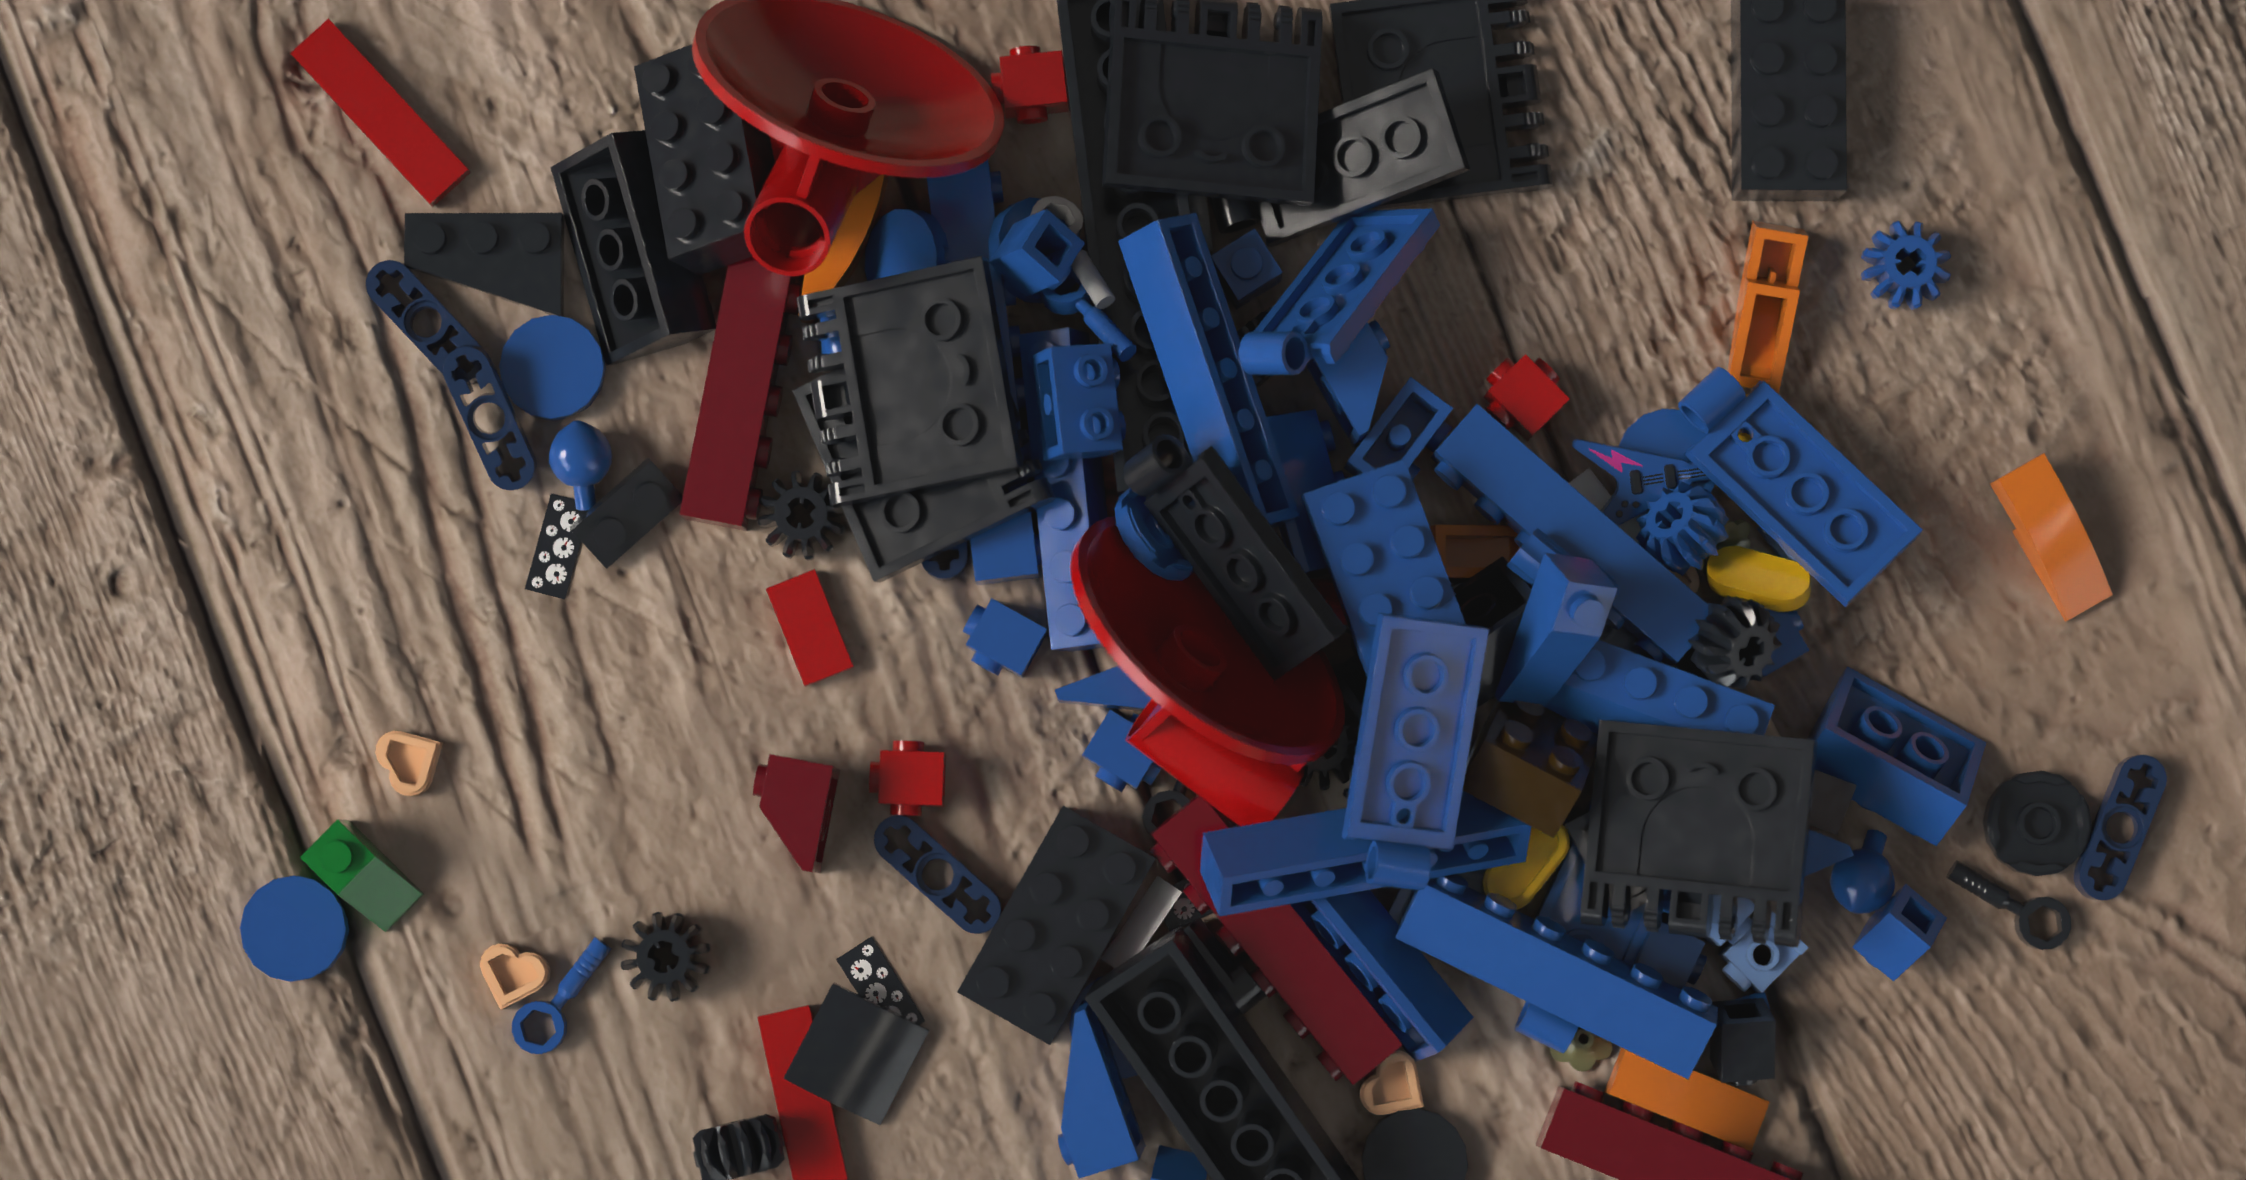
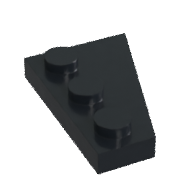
M405 213L404 265L408 269L466 288L470 287L518 305L521 304L543 311L548 315L564 317V215L562 213Z

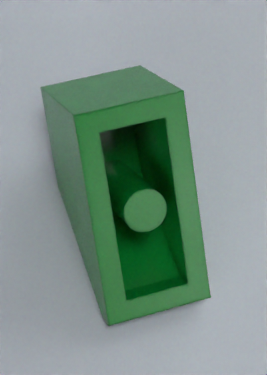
M337 819L300 857L338 896L384 932H387L424 895L349 820Z

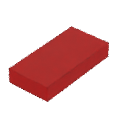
M815 569L766 588L805 687L855 668Z

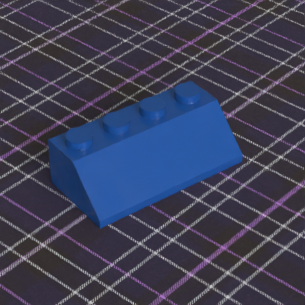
M1601 640L1595 643L1546 706V708L1567 719H1575L1584 723L1596 734H1598L1599 720L1757 735H1765L1775 707L1774 704L1720 684H1715L1712 681Z

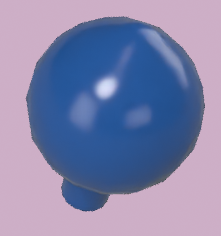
M578 420L572 421L555 436L549 451V464L553 473L560 481L568 486H573L576 510L586 511L596 504L594 484L600 482L608 473L612 465L613 454L611 445L604 433L598 428Z
M1868 830L1862 848L1852 850L1854 856L1835 863L1830 877L1832 893L1835 899L1851 913L1863 914L1877 911L1891 899L1894 893V874L1890 863L1882 855L1887 836L1881 831Z

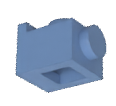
M1773 911L1771 912L1768 940L1766 944H1763L1769 948L1771 953L1770 960L1765 965H1759L1753 959L1754 949L1761 944L1754 943L1751 928L1734 945L1728 943L1718 953L1727 963L1722 969L1723 973L1743 992L1751 987L1755 992L1762 993L1799 955H1802L1809 948L1801 939L1798 947L1774 944L1776 914Z

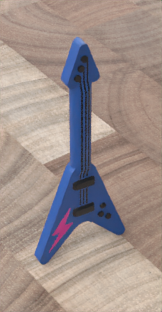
M1575 439L1572 442L1575 450L1615 478L1617 483L1616 490L1600 511L1617 526L1648 510L1646 501L1656 502L1660 499L1663 487L1674 491L1682 481L1690 486L1693 482L1710 480L1693 462L1583 439Z

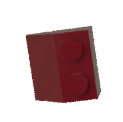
M769 754L767 765L758 764L753 785V795L761 797L759 808L801 870L821 873L840 769L831 765Z

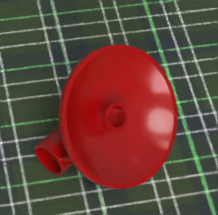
M724 0L705 12L699 20L693 37V60L707 86L728 108L770 137L775 164L746 220L744 234L747 247L755 260L764 268L780 275L799 276L818 268L827 257L854 196L881 174L897 177L928 178L950 176L971 170L987 161L993 155L1003 133L1004 113L995 92L980 73L966 60L922 31L885 14L840 0Z
M1115 516L1097 521L1087 529L1073 549L1070 563L1071 580L1079 606L1098 640L1119 667L1151 698L1130 728L1125 741L1238 826L1273 821L1302 780L1305 773L1303 766L1307 762L1314 761L1323 756L1338 740L1345 722L1343 695L1338 679L1322 649L1274 681L1233 624H1226L1225 613L1195 573L1182 581L1167 580L1152 573L1134 557L1123 542L1116 525Z

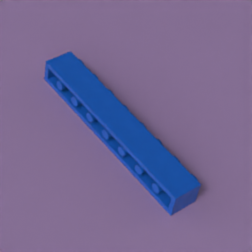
M987 160L976 168L950 176L928 177L927 185L931 216L935 217L939 222L948 242V246H943L944 260H950L951 263L983 256L990 261L988 237L993 220L996 218L994 203L1004 202L1001 172H990L989 161ZM989 263L1011 395L1019 412V409H1026L1023 377L1015 378L1013 364L1014 357H1021L1019 343L1020 328L1019 325L1009 326L1006 307L1017 305L1016 296L1010 294L1002 285V282H1005L1000 272L998 270L994 271L993 266ZM1018 421L1016 425L1019 430L1021 429V422ZM1029 440L1026 445L1020 448L1023 461L1031 459ZM1027 480L1021 484L1008 487V491L1011 492L1030 482ZM1037 509L1019 515L970 539L974 576L977 585L1039 578L1038 565H1042L1039 533L1034 534L1032 513H1037Z

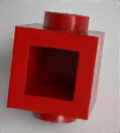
M1020 46L1010 49V56L999 57L1001 72L991 73V83L1000 104H1004L1006 119L1016 118L1018 124H1037L1047 121L1048 114L1068 112L1062 50L1041 52L1039 46Z
M1525 354L1516 364L1508 357L1486 378L1492 385L1484 395V398L1490 403L1486 408L1487 413L1507 430L1513 427L1527 442L1570 400L1556 385L1560 381L1557 373L1539 357L1533 362Z
M893 741L892 750H880V762H870L869 793H878L879 804L890 805V815L922 816V806L944 807L946 753L924 752L925 742Z

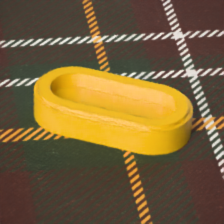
M1740 546L1721 548L1717 550L1719 556L1711 555L1707 561L1708 585L1712 591L1720 596L1726 597L1728 595L1741 599L1744 598L1748 601L1752 599L1765 606V609L1777 612L1797 610L1806 604L1810 597V574L1798 562Z
M1562 824L1554 838L1531 827L1526 862L1486 869L1482 877L1484 895L1487 896L1488 893L1502 895L1511 900L1517 906V909L1527 905L1568 853L1570 839L1565 826Z

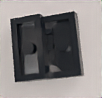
M834 982L783 1079L847 1111L881 1125L930 1030Z

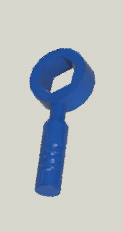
M1071 270L1065 281L1074 280L1080 285L1078 291L1064 295H1058L1049 288L1040 291L1043 304L1051 312L1060 315L1080 312L1084 316L1085 324L1104 344L1111 343V350L1120 361L1124 362L1133 357L1137 347L1101 309L1090 304L1091 298L1073 270Z
M594 937L586 950H584L559 983L558 993L551 1002L534 1001L525 1004L516 1012L512 1021V1034L515 1042L521 1049L531 1054H544L555 1050L563 1042L567 1034V1021L561 1009L568 1000L578 995L597 967L611 951V947L599 938ZM535 1010L551 1014L556 1033L545 1044L528 1041L523 1022Z

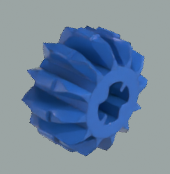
M1900 221L1893 222L1890 225L1889 235L1878 230L1871 237L1876 248H1866L1861 254V258L1865 262L1875 265L1864 270L1861 273V279L1863 281L1877 279L1879 285L1872 290L1870 295L1877 299L1886 291L1889 292L1888 304L1890 309L1896 310L1900 307L1905 297L1910 309L1916 310L1922 306V296L1931 301L1940 296L1941 293L1936 283H1946L1950 279L1951 273L1937 266L1951 258L1950 251L1942 250L1935 252L1933 246L1940 241L1941 235L1935 232L1926 240L1921 238L1924 230L1923 223L1915 222L1909 229L1908 234ZM1910 257L1915 266L1903 275L1896 266L1901 263V260Z
M1682 481L1674 491L1663 487L1661 498L1656 502L1646 501L1649 512L1636 519L1641 530L1636 539L1640 546L1664 567L1683 576L1690 566L1702 570L1704 559L1709 555L1719 556L1716 545L1729 538L1724 527L1729 518L1726 516L1724 508L1707 489H1703L1700 485L1696 487L1689 486Z

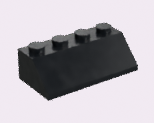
M645 130L611 133L550 167L606 366L687 344L716 329L712 305L709 301L702 275L699 276L668 259Z

